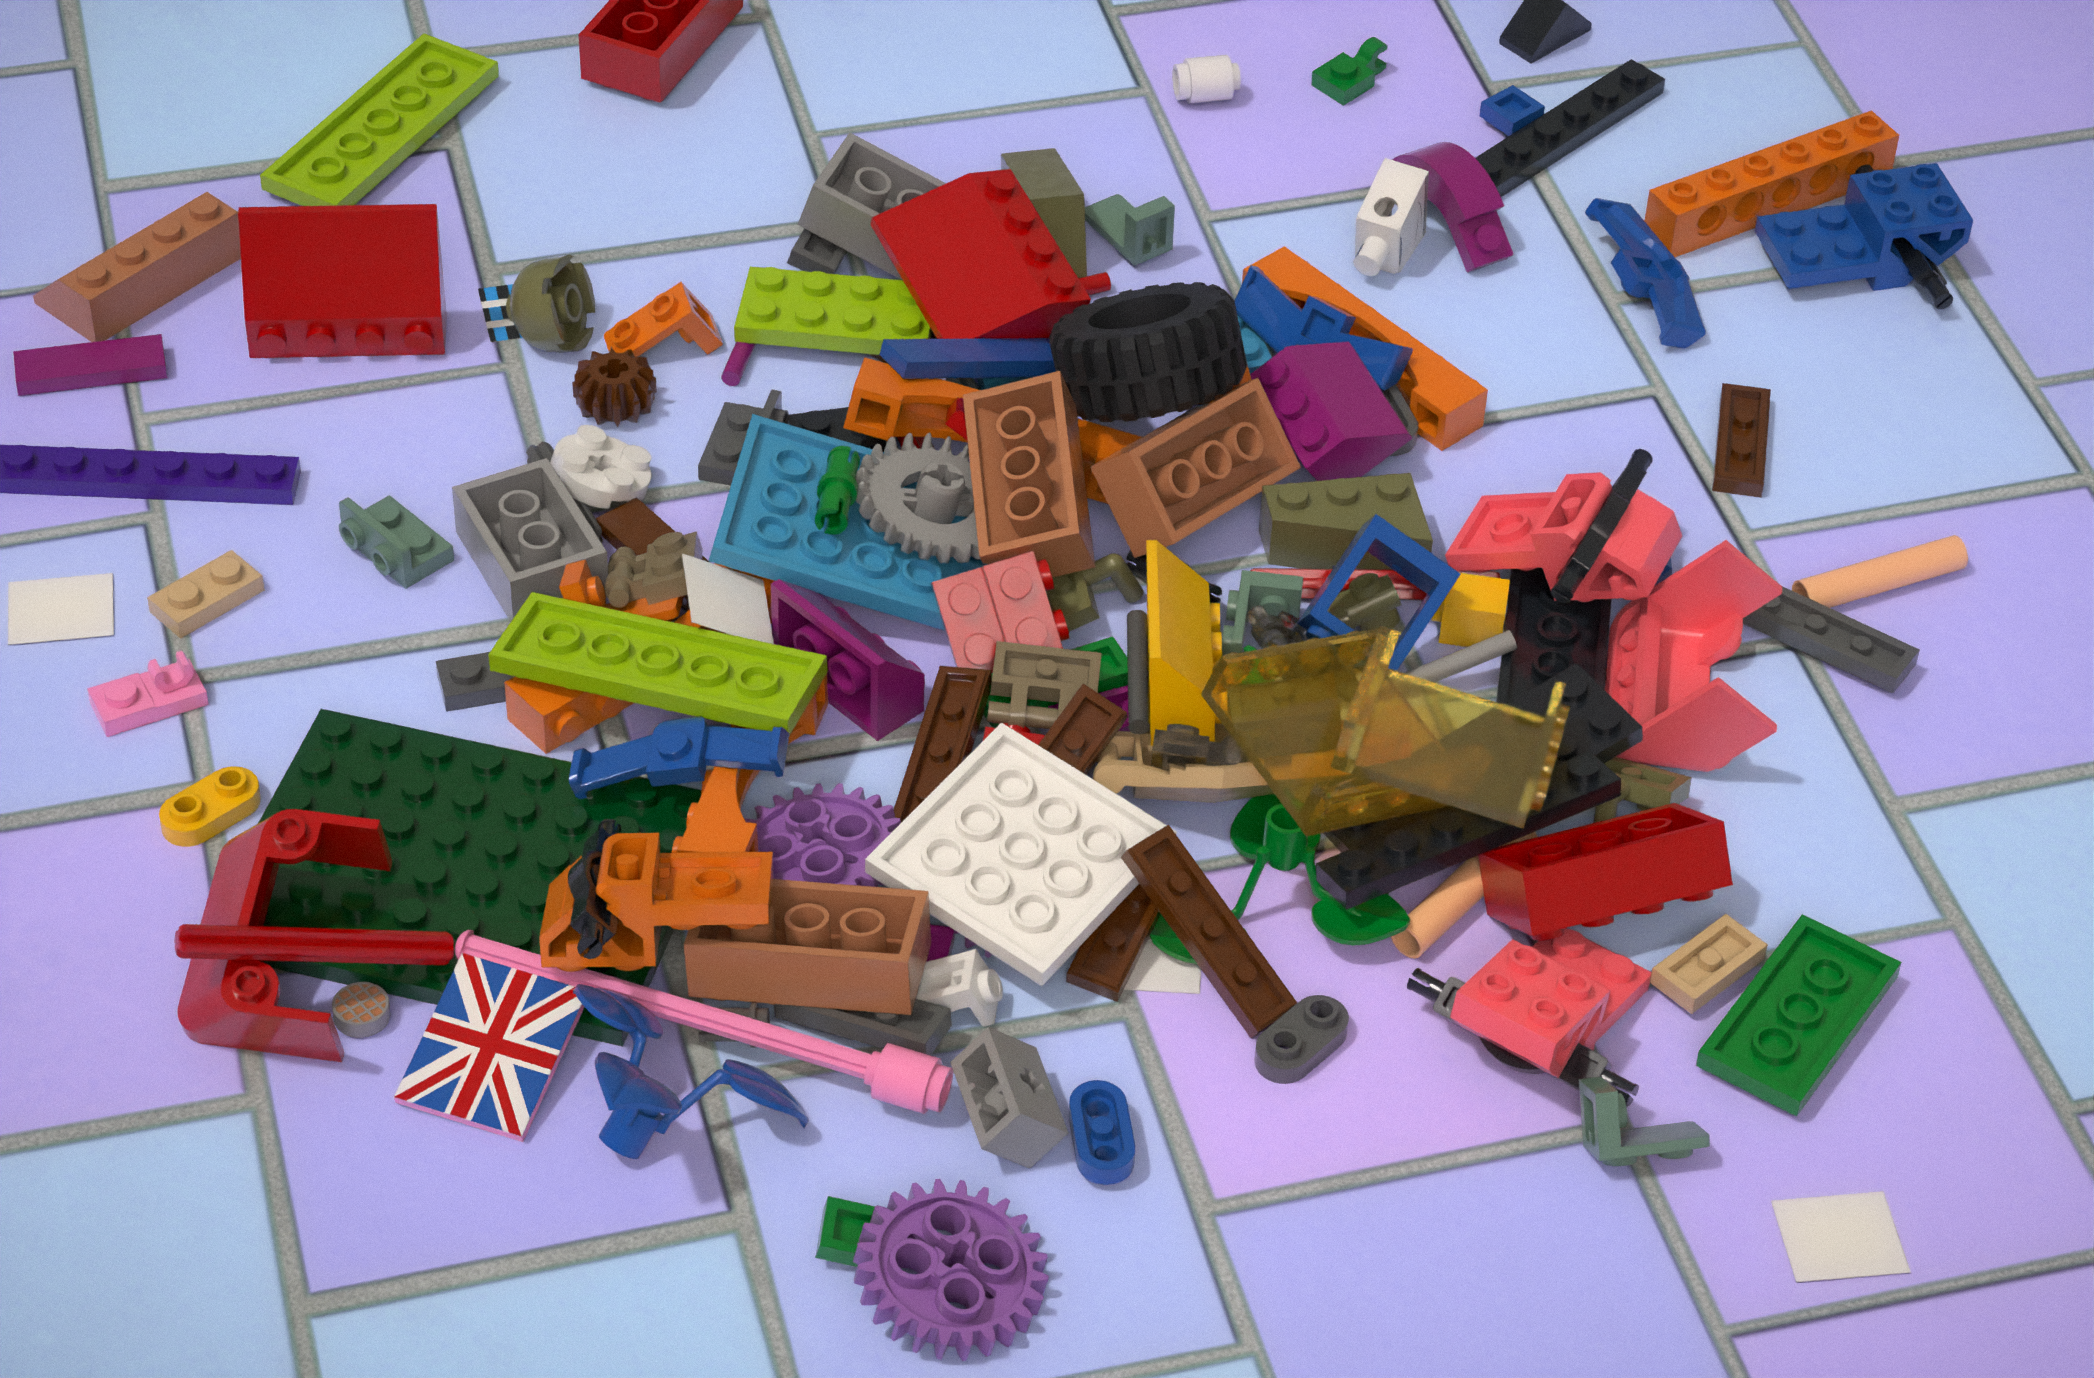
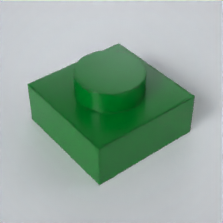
M828 1196L823 1208L815 1258L857 1267L858 1264L854 1263L853 1259L857 1244L860 1243L859 1238L865 1222L870 1223L876 1206Z

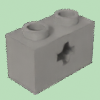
M988 1027L950 1062L982 1150L1031 1168L1069 1134L1036 1047Z

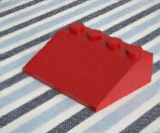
M1011 169L968 173L872 217L870 223L872 229L937 339L1049 338L1053 326L1059 321V318L1065 314L1073 313L1075 308L1081 305H1088L1091 301L1085 288Z
M437 204L238 208L244 318L250 358L445 355L447 312Z

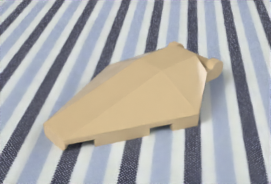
M1225 703V724H1215V745L1151 746L1150 730L1141 735L1127 731H1118L1096 761L1098 764L1094 768L1093 780L1116 794L1124 786H1133L1134 798L1217 803L1405 774L1408 754L1404 739L1396 740L1393 747L1361 741L1362 728L1339 724L1340 750L1338 752L1236 764L1233 758L1227 705ZM1122 756H1123V757H1133V761H1131V760H1119V759H1120Z

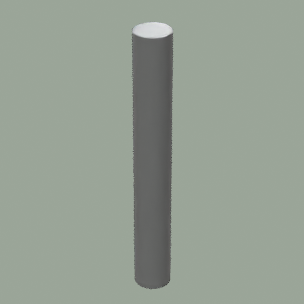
M1132 610L1127 614L1129 730L1134 734L1141 735L1147 733L1150 729L1147 614L1142 610Z

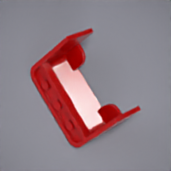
M287 809L274 814L235 836L223 846L220 852L201 924L263 926L280 864H297L307 860L390 871L393 861L380 820L300 809ZM190 960L177 1014L185 1034L191 1040L207 1045L342 1062L345 1053L331 1013L277 1006L281 991L280 982L276 972L268 964L257 960Z

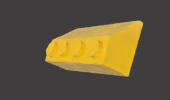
M1146 540L1151 746L1215 745V724H1225L1220 603H1210L1209 583L1157 540Z

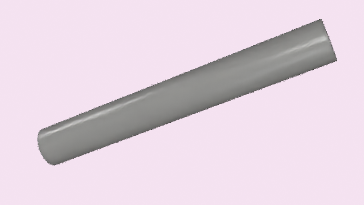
M1507 630L1366 688L1368 700L1371 706L1375 708L1517 649L1516 641L1511 631Z

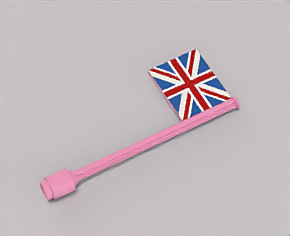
M466 930L461 933L455 944V955L458 962L394 1095V1100L397 1104L524 1142L584 1009L576 994H573V990L578 984L607 989L625 995L640 1003L654 1016L862 1078L864 1079V1084L871 1086V1098L925 1114L928 1109L939 1113L942 1111L950 1093L954 1072L953 1068L942 1065L941 1058L891 1043H887L881 1053L873 1051L872 1054H868L589 969L567 972L557 967L541 968V956L539 954L475 936L473 930Z

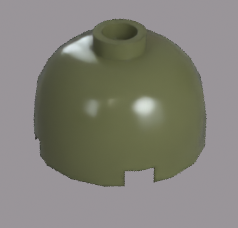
M569 254L542 258L523 268L517 276L506 302L507 315L510 321L514 323L516 330L529 345L546 352L564 353L579 351L587 346L594 327L584 329L587 322V313H595L592 283L584 265L581 262L572 263L570 260L574 256Z

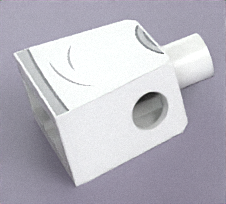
M1387 158L1383 160L1356 218L1355 258L1353 263L1360 273L1367 276H1375L1380 270L1393 274L1401 272L1426 233L1429 171ZM1396 204L1398 209L1396 213L1392 215V209Z

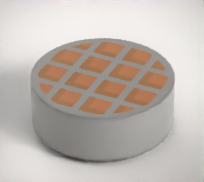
M356 982L341 988L332 1000L334 1024L340 1032L347 1036L355 1038L373 1036L382 1031L389 1023L391 1016L389 997L383 988L374 983Z

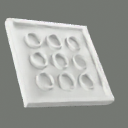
M1001 723L865 859V873L889 888L929 891L930 915L1040 986H1043L1139 884L1121 859V856L1126 850L1167 825Z

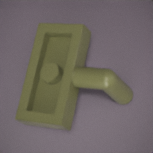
M1112 553L1096 560L1095 568L1053 577L1054 589L1046 591L1051 611L1062 610L1069 632L1100 618L1091 586L1095 583L1111 577L1127 602L1134 603L1142 598L1144 594L1143 588L1119 554Z
M1614 757L1604 764L1621 778V796L1596 806L1593 823L1616 818L1617 806L1622 800L1637 803L1636 806L1641 811L1672 803L1680 804L1689 797L1692 777Z

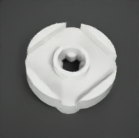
M581 425L578 427L576 434L562 438L556 444L550 462L572 498L598 508L609 509L612 501L628 502L636 497L642 501L652 477L649 467L652 457L646 449L636 445H628L618 439L606 436L602 429L593 425Z

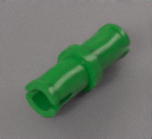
M838 446L829 452L826 473L821 476L817 486V496L820 501L818 511L815 514V524L820 530L824 526L825 518H827L824 533L830 535L840 534L846 529L850 506L855 503L858 496L856 473L860 466V456L857 451H854L850 462H848L851 447Z

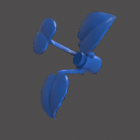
M578 984L574 988L573 994H576L582 1005L592 1015L614 1028L629 1032L634 1043L629 1061L607 1052H600L595 1058L597 1078L608 1110L612 1111L598 1136L607 1147L616 1153L630 1159H638L655 1131L665 1134L675 1119L719 1084L730 1085L737 1093L751 1101L797 1118L803 1128L809 1122L798 1101L776 1078L755 1066L731 1059L725 1060L722 1065L723 1069L714 1072L680 1101L670 1088L645 1075L639 1068L647 1041L646 1036L660 1039L663 1035V1028L656 1017L640 1003L620 993Z

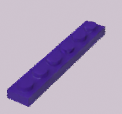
M0 444V493L293 505L301 474L299 457Z

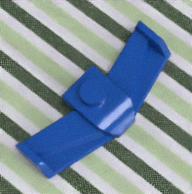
M1601 198L1593 199L1585 214L1591 221L1600 222L1621 248L1610 263L1621 280L1622 288L1633 297L1651 299L1661 329V334L1659 335L1660 343L1665 346L1687 348L1705 336L1706 330L1689 283L1690 277L1681 262L1671 254L1631 204Z
M1250 266L1234 300L1237 315L1277 353L1287 346L1350 342L1382 391L1399 382L1412 355L1413 349L1410 347L1350 335L1349 332L1356 317L1318 297L1308 296L1303 309H1301L1256 266Z
M702 716L666 720L659 723L655 727L653 734L592 753L585 748L575 750L569 773V783L575 797L584 799L587 798L588 791L647 774L652 787L704 781L707 766L772 771L776 777H783L790 733L783 727H773L772 731L708 726Z

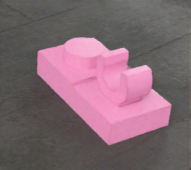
M183 651L176 652V663L160 667L156 659H153L148 663L147 672L131 674L87 688L90 705L106 737L209 705L207 691L190 659H187Z

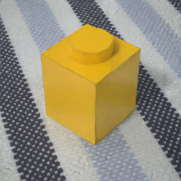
M1460 573L1461 575L1431 619V621L1441 622L1438 643L1468 647L1503 633L1510 585L1509 579Z

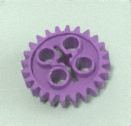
M819 783L813 788L812 794L804 795L800 788H794L793 799L787 801L779 795H774L775 807L769 809L757 805L754 807L757 820L744 818L746 822L757 823L758 852H773V879L878 887V885L886 886L865 873V859L901 824L900 818H895L892 805L882 806L881 797L878 794L865 799L863 788L858 787L849 795H846L841 783H838L831 793H824L823 787Z
M935 1179L930 1194H926L923 1188L915 1182L911 1185L908 1200L896 1191L892 1192L887 1208L876 1205L870 1223L865 1222L859 1238L860 1243L857 1244L853 1262L858 1264L854 1276V1284L864 1286L860 1303L861 1305L868 1306L878 1304L872 1322L878 1325L891 1320L895 1324L890 1338L893 1341L900 1339L907 1333L914 1336L912 1352H919L925 1343L928 1342L934 1344L936 1359L942 1360L947 1346L956 1348L958 1356L962 1361H967L971 1346L976 1345L980 1352L988 1357L991 1356L996 1340L1006 1347L1011 1346L1016 1331L1026 1333L1033 1315H1038L1049 1278L1048 1275L1043 1273L1048 1259L1047 1254L1036 1252L1041 1236L1039 1233L1022 1234L1028 1216L1021 1214L1009 1218L1006 1213L1010 1200L1005 1198L993 1206L987 1202L989 1188L985 1186L973 1197L967 1195V1186L964 1180L959 1181L955 1193L947 1192L941 1179ZM936 1230H945L952 1235H943ZM984 1263L993 1264L999 1267L1000 1270L991 1269L985 1266ZM901 1268L912 1269L918 1274H909ZM949 1302L959 1303L967 1309L956 1308Z

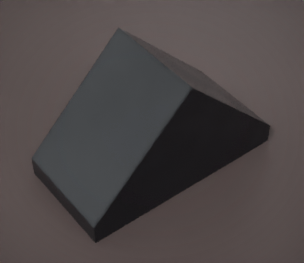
M1524 0L1501 34L1499 44L1532 64L1589 32L1592 23L1562 0Z

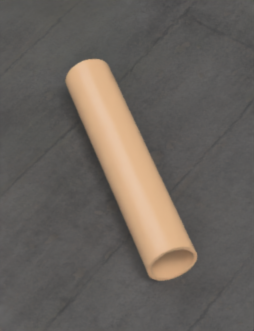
M1953 535L1796 580L1792 585V591L1831 608L1962 570L1967 566L1968 554L1961 538Z
M1536 832L1523 836L1504 845L1536 838ZM1478 856L1466 860L1408 914L1410 925L1403 932L1391 936L1395 947L1402 954L1409 958H1419L1484 897Z

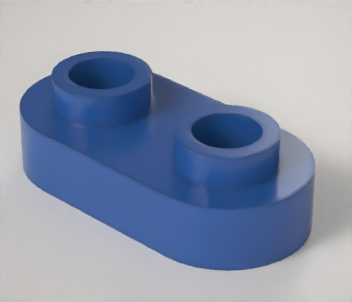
M1093 1080L1080 1084L1073 1090L1069 1100V1123L1077 1168L1091 1182L1101 1185L1119 1183L1129 1177L1134 1169L1135 1141L1126 1096L1118 1086L1107 1081Z

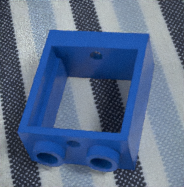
M1375 514L1362 525L1297 624L1307 630L1305 635L1313 644L1326 651L1334 649L1350 660L1348 666L1357 675L1368 681L1376 679L1379 682H1383L1397 672L1461 574ZM1366 552L1372 554L1427 593L1388 654L1327 611Z

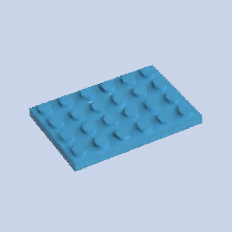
M752 414L709 562L774 581L781 579L834 599L945 630L931 582L988 564L983 563L981 559H974L972 556H970L967 563H958L953 557H950L949 563H940L936 556L932 555L928 561L920 559L918 552L915 550L910 554H906L901 551L902 544L898 542L892 545L888 544L883 540L885 532L876 533L869 527L871 520L862 517L859 512L860 504L856 501L850 506L848 526L842 533L836 535L824 533L827 518H825L824 526L819 530L815 524V514L818 511L820 501L817 496V486L821 476L826 473L829 452L838 446L851 447L848 462L851 460L852 453L857 451L860 456L861 465L863 457L867 454L871 455L873 449ZM918 482L911 483L903 488L916 489ZM955 516L951 524L958 523L967 517Z

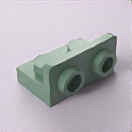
M390 495L366 509L360 507L349 497L339 502L341 519L339 532L346 545L353 550H359L373 562L381 574L389 575L405 589L454 561L453 545Z

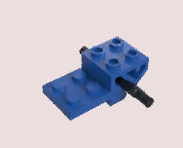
M1937 163L1875 171L1870 165H1863L1856 170L1855 174L1850 175L1843 205L1757 216L1755 233L1788 289L1865 278L1871 289L1877 291L1905 287L1915 279L1926 290L1933 301V305L1937 309H1945L1952 304L1953 296L1946 288L1947 281L1937 266L1968 243L1973 218Z

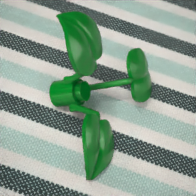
M1285 792L1252 797L1239 811L1231 825V843L1241 855L1256 859L1236 906L1231 910L1237 920L1242 917L1267 862L1274 869L1281 871L1292 870L1300 862H1303L1312 893L1316 898L1320 899L1312 907L1311 920L1317 930L1325 937L1345 945H1366L1401 933L1410 925V918L1407 912L1387 893L1346 910L1316 881V865L1314 860L1315 849L1318 847L1321 839L1319 825L1306 810L1290 799ZM1161 914L1150 933L1152 943L1169 956L1184 962L1197 964Z

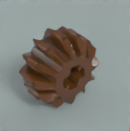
M611 347L609 353L601 354L592 351L590 360L578 362V369L576 374H574L575 381L572 382L573 397L576 398V405L581 409L582 417H594L597 425H602L607 421L614 422L618 428L621 421L628 420L632 423H637L639 414L651 413V405L653 400H655L654 393L657 392L656 377H654L653 369L648 365L647 357H634L632 349L626 350L623 353H616Z

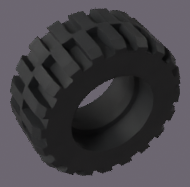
M1177 282L1163 286L1157 284L1145 286L1143 289L1122 291L1111 297L1105 296L1096 299L1093 303L1081 305L1075 308L1073 313L1065 314L1059 318L1049 336L1055 371H1060L1076 405L1077 417L1080 416L1083 420L1087 421L1098 419L1100 422H1113L1115 420H1123L1124 422L1137 421L1139 418H1156L1165 416L1166 413L1191 409L1194 405L1199 403L1205 404L1214 400L1215 396L1219 394L1224 395L1231 391L1233 385L1240 383L1247 367L1234 299L1224 289H1221L1220 286L1214 284L1207 286L1202 282H1194L1192 284Z

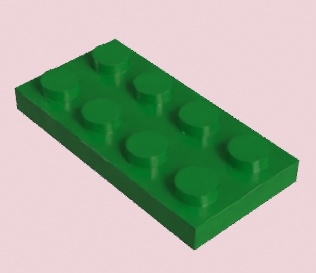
M1802 914L1700 1048L1696 1066L1797 1117L1898 978L1902 962Z

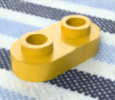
M225 767L170 797L162 804L159 810L161 831L164 838L177 846H196L248 817L257 810L261 802L257 776L249 769L243 767Z

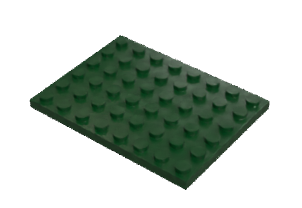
M320 709L258 823L287 809L378 819L381 822L393 861L391 870L384 871L307 860L297 864H280L263 926L448 932L453 936L454 956L446 965L297 961L261 962L268 964L274 969L346 985L356 982H370L383 988L387 994L437 1005L458 962L455 955V944L461 933L466 930H473L475 936L540 955L539 936L549 884L569 865H572L582 856L585 841L598 830L600 822L605 819L616 820L615 826L618 823L621 825V833H659L660 853H672L675 838L677 836L683 837L686 831L689 807L692 802H699L701 790L677 784L652 787L648 778L638 776L588 791L587 798L578 799L575 797L569 783L572 762ZM661 926L656 966H644L635 971H622L615 967H587L585 969L649 987L674 929L670 926ZM585 1007L572 1033L573 1036L622 1047L629 1032L614 1028L596 1018Z

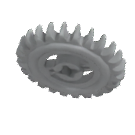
M929 432L923 440L921 449H917L913 444L912 434L908 433L901 450L896 447L895 437H890L884 454L882 446L876 444L871 455L867 454L863 457L860 468L856 473V481L858 483L856 502L860 504L859 512L862 517L871 520L869 527L876 533L885 532L884 541L891 545L898 542L902 544V552L910 554L915 550L918 552L920 559L927 561L931 555L936 556L940 563H949L950 557H953L958 563L969 562L970 556L980 560L970 462H968V444L965 445L963 451L958 455H953L951 452V437L948 436L940 450H934L931 444L932 435ZM918 482L916 489L903 488L911 483ZM955 516L967 517L958 523L951 524Z

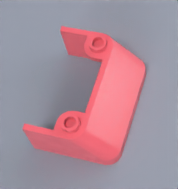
M1727 540L1655 585L1648 597L1632 600L1626 604L1614 618L1609 632L1605 691L1642 726L1643 740L1616 757L1646 765L1709 772L1726 766L1734 757L1777 732V724L1722 679L1718 677L1710 682V666L1721 659H1728L1740 647L1743 618L1782 594V586Z

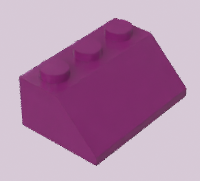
M1350 342L1287 346L1250 374L1251 380L1259 379L1289 443L1306 470L1317 481L1362 477L1413 439Z
M781 579L771 583L773 642L780 646L827 655L828 703L876 741L881 740L924 712L925 674L913 661L903 658L886 645L879 635L869 632L852 619L845 609L835 606L821 594Z

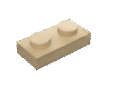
M230 550L148 596L149 612L181 639L265 591L263 576L233 550Z
M1725 914L1654 966L1650 983L1690 1014H1693L1765 959L1768 944Z

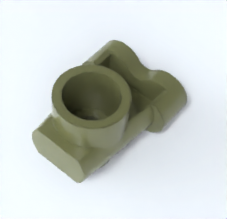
M1367 573L1352 580L1349 584L1350 589L1340 592L1327 610L1353 630L1359 626L1364 635L1376 636L1390 631L1399 623L1400 616L1396 607L1402 604L1388 574L1379 578L1377 574Z

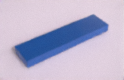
M1049 338L883 339L880 356L903 379L1036 377L1056 372Z

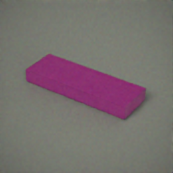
M162 334L13 351L18 396L167 378Z

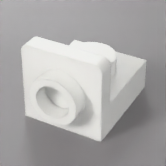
M973 949L926 962L916 999L950 1008L951 1012L970 1007L980 1024L985 1027L995 1024L998 1002L1002 999L1003 989L997 972L994 969H989L978 951Z

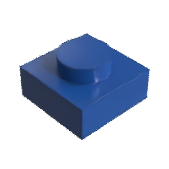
M1512 85L1483 100L1479 116L1510 136L1542 116L1545 106Z

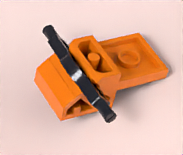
M605 819L598 825V830L585 841L582 856L572 865H569L549 884L539 936L541 968L557 967L562 971L576 972L587 967H615L622 971H635L644 966H656L661 926H670L677 930H690L700 925H727L733 929H749L758 924H769L773 883V852L660 853L659 833H621V825L618 823L615 826L616 820Z

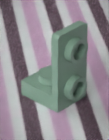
M1115 194L1085 207V221L1134 266L1173 250L1175 205L1165 196L1135 208L1123 196Z
M1242 570L1239 591L1229 590L1226 620L1235 621L1234 626L1224 625L1222 637V656L1231 657L1230 663L1233 667L1241 669L1247 622L1298 628L1297 622L1300 616L1303 577Z
M1602 1077L1579 1079L1583 1146L1596 1159L1602 1161L1603 1164L1627 1166L1636 1163L1637 1156L1658 1154L1659 1157L1666 1159H1681L1691 1156L1693 1149L1710 1147L1709 1134L1693 1121L1620 1130V1128L1627 1126L1628 1119L1623 1095L1618 1093Z

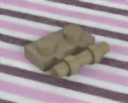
M697 531L682 535L681 532L664 534L655 539L652 544H648L647 553L637 556L629 547L618 548L609 559L608 576L604 587L610 604L620 608L626 606L628 602L646 598L648 605L688 595L682 554L702 560L703 548Z
M997 641L990 695L1011 697V703L989 701L987 722L1008 723V726L1018 725L1022 728L1026 726L1050 729L1082 684L1098 693L1102 653ZM1027 699L1059 702L1058 709L1028 706Z

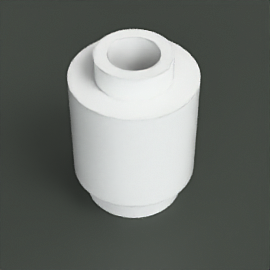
M1228 55L1185 58L1183 63L1174 64L1172 70L1175 97L1177 100L1186 99L1189 104L1231 100L1234 90H1239L1241 85L1239 66L1237 63H1231Z

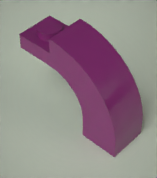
M1439 142L1392 159L1429 171L1427 199L1439 209L1445 218L1467 273L1506 260L1514 255L1497 213L1498 210L1505 206L1501 196L1486 170L1467 150L1454 143Z

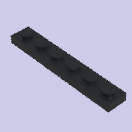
M1630 59L1475 158L1486 170L1502 197L1663 94L1665 78Z
M1589 751L1316 863V881L1346 910L1620 797L1621 778Z

